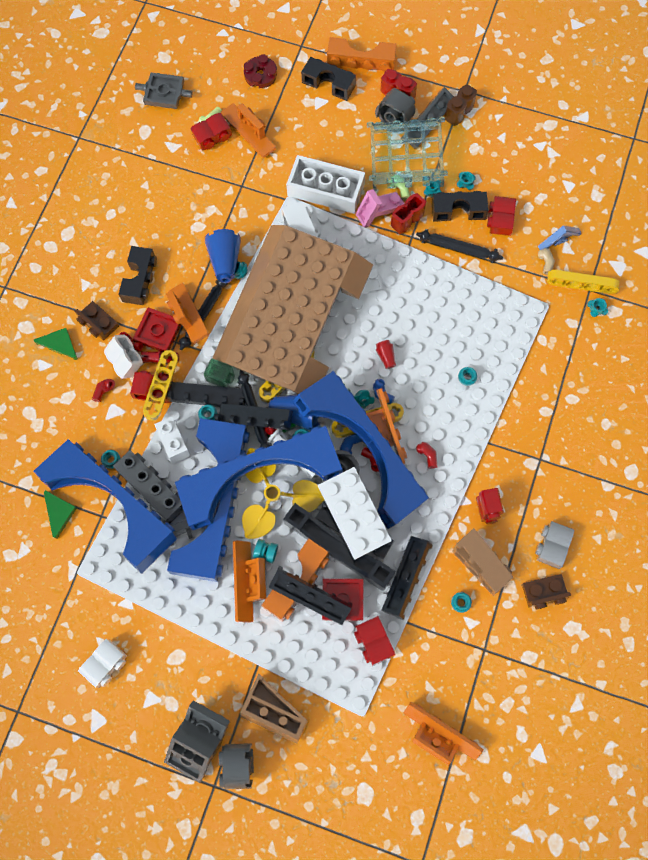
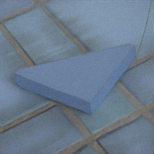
M563 225L542 242L538 248L548 249L553 244L557 246L568 241L567 238L572 235L580 236L581 231L579 228Z

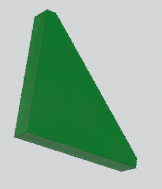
M67 328L33 339L37 345L71 357L74 360L78 359Z
M45 490L44 497L52 536L58 539L77 508Z

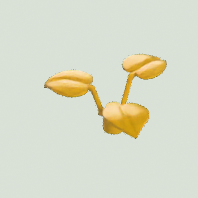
M249 448L246 454L254 453L256 449ZM276 464L256 468L246 473V477L253 483H259L264 479L267 486L264 490V496L267 501L264 509L262 506L255 504L249 506L244 511L242 524L245 538H260L273 529L276 517L267 510L270 502L278 501L281 496L293 497V505L296 503L308 512L314 511L324 501L318 485L309 480H300L294 483L293 493L281 492L276 485H270L267 477L275 473Z

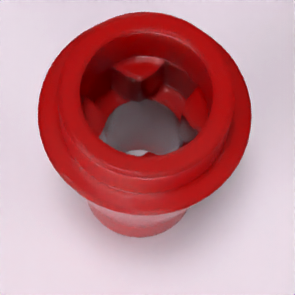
M390 340L377 343L376 352L383 362L385 369L395 367L393 344H391Z

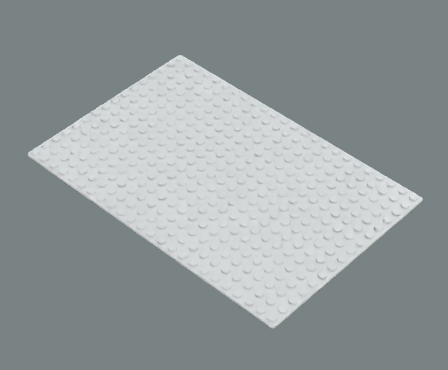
M288 196L271 225H283L282 208L301 201ZM303 202L304 206L310 210L311 222H315L317 226L318 238L322 237L325 241L354 251L373 264L368 277L370 280H367L368 284H365L359 299L342 293L340 289L315 346L314 359L329 367L327 375L334 371L342 379L348 391L354 396L360 390L369 391L370 396L375 398V402L369 404L364 409L365 411L381 407L380 401L375 397L373 391V384L377 379L384 380L386 392L395 396L393 403L400 404L404 409L403 418L393 423L394 428H398L401 435V440H399L400 447H404L407 454L404 465L412 472L417 483L424 488L429 499L398 524L389 529L386 528L394 543L384 560L371 552L367 553L397 572L411 536L428 540L433 545L432 549L428 550L425 558L426 564L422 566L418 576L419 582L415 584L410 596L412 599L411 603L407 604L403 614L405 615L404 620L382 611L394 577L383 592L329 555L328 558L330 560L324 569L320 568L316 573L318 578L314 584L323 590V579H363V621H344L343 625L334 621H322L321 614L296 602L293 606L295 611L288 620L285 618L282 622L261 606L265 601L264 599L253 602V622H236L233 541L250 542L251 559H255L253 558V553L258 539L265 540L269 544H278L273 564L265 560L266 598L272 591L269 585L279 566L283 567V570L293 575L297 574L299 578L301 577L302 565L297 554L307 541V539L284 524L283 518L293 506V497L281 496L278 501L270 502L267 511L272 512L276 517L273 529L260 538H245L242 524L244 511L249 506L255 504L262 506L264 509L267 501L264 496V490L267 487L264 479L259 483H253L245 474L242 476L241 481H237L236 487L239 488L238 498L233 501L235 513L234 517L230 518L229 521L231 533L229 538L226 537L227 553L226 557H222L223 573L221 577H218L217 582L172 575L167 571L171 551L194 541L205 531L204 527L194 531L191 530L193 538L190 539L187 532L176 536L177 540L174 542V545L170 546L142 574L135 569L123 556L128 537V522L124 507L118 499L80 565L77 574L362 717L365 716L390 659L372 666L371 662L366 663L362 654L365 651L362 643H357L353 633L356 632L355 626L378 616L395 650L549 305ZM267 233L247 267V274L239 281L183 383L241 388L242 384L237 383L240 370L213 361L212 358ZM381 275L384 291L380 290L369 293L372 288L379 287L377 277ZM385 340H390L394 347L396 366L390 369H385L383 362L376 352V344ZM470 367L476 371L477 380L473 385L465 386L460 383L458 374L462 368ZM249 374L248 383L252 387L258 407L269 408V403L263 402L259 395V389L266 380ZM469 375L464 376L465 379H471ZM285 389L279 396L297 394L293 391ZM265 390L264 396H271V390L268 392ZM172 402L162 419L163 421L171 416L173 417L191 457L173 464L157 430L142 455L146 460L144 464L147 467L151 465L159 473L157 477L161 481L165 479L172 486L170 490L174 494L178 492L175 482L180 480L182 476H192L201 469H211L218 464L212 453L199 443L196 437L200 421L198 412L204 405ZM214 406L219 414L220 407ZM392 409L394 415L398 416V412L400 411ZM207 412L205 417H210L212 413ZM319 417L318 422L321 423V427H327L335 451L340 450V446L346 437H335L331 428L334 420ZM339 424L337 425V429L335 430L343 432V428L345 427H341V425ZM296 425V428L287 431L284 434L289 439H292V436L295 431L305 428ZM246 426L247 431L250 432L248 444L245 443L244 447L246 453L249 448L258 449L261 445L258 442L254 427ZM362 441L353 445L351 449L352 456L359 463V477L377 510L381 497L380 473L374 472L371 469L370 460L361 456L363 448L367 447ZM427 442L436 450L437 468H428L427 456L418 453L416 450L418 444ZM276 464L275 473L267 477L270 485H276L281 492L293 493L294 483L300 480H309L317 485L322 483L318 475L311 479L299 466L290 464ZM128 482L126 483L124 489L128 487L135 494L133 497L136 500L142 499L148 506L146 509L150 512L154 510L161 517L160 521L165 524L167 521ZM219 500L218 505H217V507H216V509H215L214 516L216 515V512H217V510H218V507H219V504H220V500ZM323 502L314 511L309 512L313 517L317 516ZM184 511L170 525L186 520ZM326 526V527L329 528L331 531H333L334 533H336L338 536H340L341 538H343V536H342L340 533H338V532H336L335 530L331 529L330 527Z

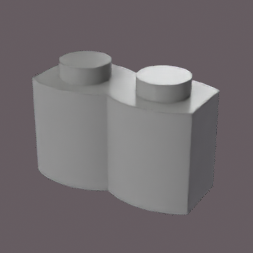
M553 521L549 525H545L541 536L544 537L543 543H539L535 554L538 555L537 561L557 569L563 567L573 538L574 529Z

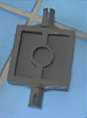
M151 72L145 84L135 83V90L145 91L144 105L177 109L182 96L192 98L193 95L192 90L183 89L184 77Z

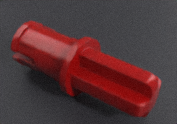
M161 350L158 352L142 351L141 355L144 356L141 357L143 363H158L163 352ZM171 356L166 359V363L173 361Z

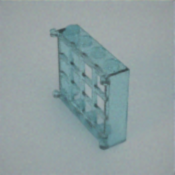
M441 116L438 119L430 118L421 121L417 119L407 122L393 121L392 123L367 122V128L370 127L372 155V175L369 176V181H373L374 191H377V184H387V188L392 189L394 188V183H405V187L409 188L412 187V182H423V186H429L430 181L440 180V187H444V176H448V171L444 170L441 122H445V117ZM437 129L438 137L425 138V130ZM421 130V138L408 139V131ZM404 132L405 139L391 140V133ZM387 133L388 140L375 141L374 134ZM438 141V153H426L425 142ZM422 142V154L409 155L408 143ZM392 144H405V155L392 156ZM388 145V156L375 157V146ZM439 157V169H427L426 158ZM422 158L423 170L410 171L409 159ZM406 159V171L393 172L392 160ZM376 161H389V172L376 173Z

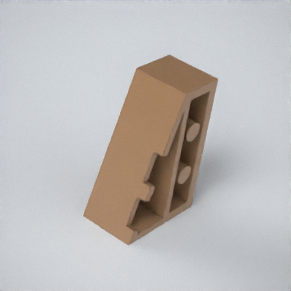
M474 528L452 550L453 554L492 596L514 578L510 568L499 560L495 552L491 550Z
M258 674L240 711V716L298 744L307 719Z

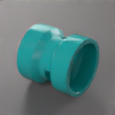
M258 539L253 558H265L266 562L273 564L278 544H269L265 540Z

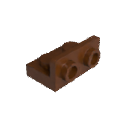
M94 301L88 304L81 312L78 309L74 311L77 315L76 320L83 327L87 325L90 328L89 332L95 338L99 336L103 341L119 327V324Z
M562 574L522 584L528 608L535 607V610L546 608L547 603L554 602L555 605L566 603V599L571 597V593L567 592Z

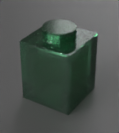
M211 358L203 374L207 382L222 387H228L235 378L232 366Z

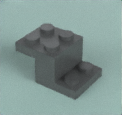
M192 701L184 721L172 736L164 763L201 783L211 760L221 746L230 721L206 708L204 705Z

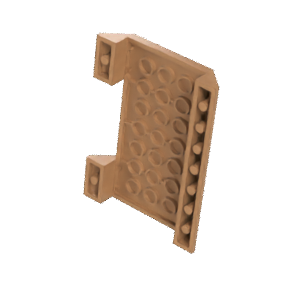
M271 225L212 360L247 372L293 391L298 395L325 377L329 370L328 366L312 358L311 355L340 289L342 293L359 299L373 264L354 251L292 227Z

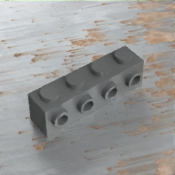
M131 450L128 451L113 467L170 524L184 511L178 492L174 494L170 490L172 486L165 479L161 481L157 477L159 473L151 465L147 467L144 464L146 460L138 452L134 454Z

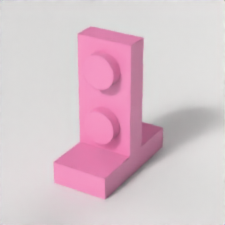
M374 189L368 190L356 212V216L363 227H369L374 217L393 213L404 202L397 192L377 196Z

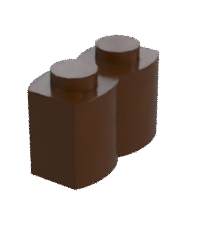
M468 84L462 86L457 96L448 102L445 120L453 126L460 124L464 119V115L473 109L477 90Z

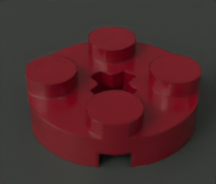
M261 54L244 63V78L250 86L254 87L253 85L259 86V88H267L275 82L277 66L267 55Z

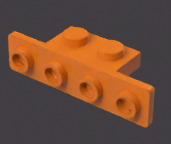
M232 103L221 111L222 116L262 158L276 150V146L265 136L264 122L254 115L251 108H247L243 103L238 106Z
M181 283L166 293L169 301L166 303L170 310L174 311L173 318L178 325L182 324L186 329L191 342L196 344L209 336L185 284Z
M382 388L377 389L376 392L382 408L366 413V415L376 424L378 431L388 440L390 447L394 446L396 454L400 456L402 463L405 464L407 454L404 447H400L399 440H401V435L398 428L395 429L393 425L395 416L393 411L389 410L387 406L389 402L388 394L386 391L383 392Z
M236 540L233 541L235 621L251 623L254 621L253 602L266 599L265 558L251 559V543Z
M410 702L403 714L420 724L412 742L449 766L457 750L473 760H476L482 754L484 749L475 741L469 740L460 734L457 729L449 727L440 718L429 714L420 705Z

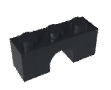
M310 57L301 71L303 84L317 89L320 83L324 81L332 82V95L348 101L356 87L355 74L340 69L335 65L325 63L320 59Z
M458 191L455 193L439 192L433 194V222L451 221L452 212L456 208L464 209L468 214V220H486L489 211L487 192Z
M131 246L127 263L131 270L138 271L139 273L132 279L122 278L118 295L124 303L144 305V301L149 295L148 285L153 280L152 270L153 267H156L157 256H155L153 249Z

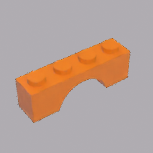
M329 38L327 63L330 65L367 70H394L396 43L379 42L374 49L363 52L350 47L345 38Z
M310 539L306 541L297 557L302 565L300 579L313 585L318 578L316 573L320 568L324 569L330 559L328 558L329 552ZM272 590L261 606L283 622L285 618L288 620L294 613L295 609H293V606L296 604V601Z

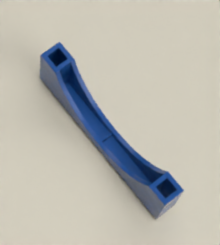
M334 371L299 393L292 402L304 417H323L339 422L356 433L367 445L380 473L381 497L377 512L387 529L398 524L429 499L424 488L417 483L412 472L405 467L400 456L393 451L388 440L381 435L376 424L369 419L366 411L360 407L354 395L348 391L342 379Z
M200 418L196 437L199 443L205 446L215 457L216 461L220 463L223 461L230 462L235 460L237 456L246 454L244 447L245 443L248 444L250 432L247 431L246 425ZM242 476L222 495L212 524L191 543L171 551L167 568L170 574L217 582L218 577L222 576L223 565H221L222 557H226L227 553L225 541L226 537H230L231 526H229L230 518L234 517L235 507H233V501L238 498L239 488L236 486L237 481H241Z
M314 427L308 433L294 435L292 439L286 441L279 440L273 446L267 448L260 447L254 453L239 455L230 462H220L211 469H201L195 475L182 476L180 480L175 482L188 526L194 531L212 524L215 509L225 491L241 476L256 468L273 464H290L305 468L318 475L324 481L343 473L327 427Z
M68 439L33 472L52 491L66 486L86 485L102 489L117 498L124 507L128 522V537L123 556L142 574L177 540L173 534L174 528L167 522L163 524L160 521L161 517L154 510L150 512L146 509L148 506L142 499L136 500L133 497L135 494L128 487L124 489L121 486V481L116 476L110 477L108 475L109 471L102 464L98 466L95 463L97 462L90 453L86 455L83 453L84 449L77 442L73 444Z

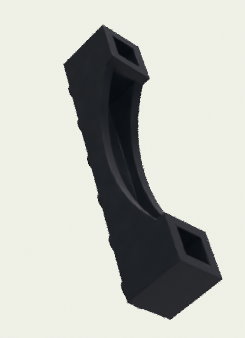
M294 503L283 518L286 526L305 539H310L327 550L330 556L384 592L394 577L395 570L368 554L354 560L343 538L331 531L313 517L311 513Z

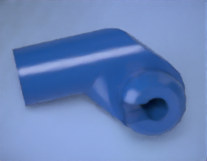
M382 379L375 380L373 384V391L378 400L376 390L382 388L383 392L386 391L385 382ZM388 394L389 402L387 404H392L395 396Z
M357 434L348 436L343 440L340 450L352 454L351 449L353 445L362 442V439Z

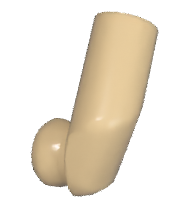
M544 248L539 250L538 257L544 259L543 273L548 275V272L553 270L555 259L551 251Z

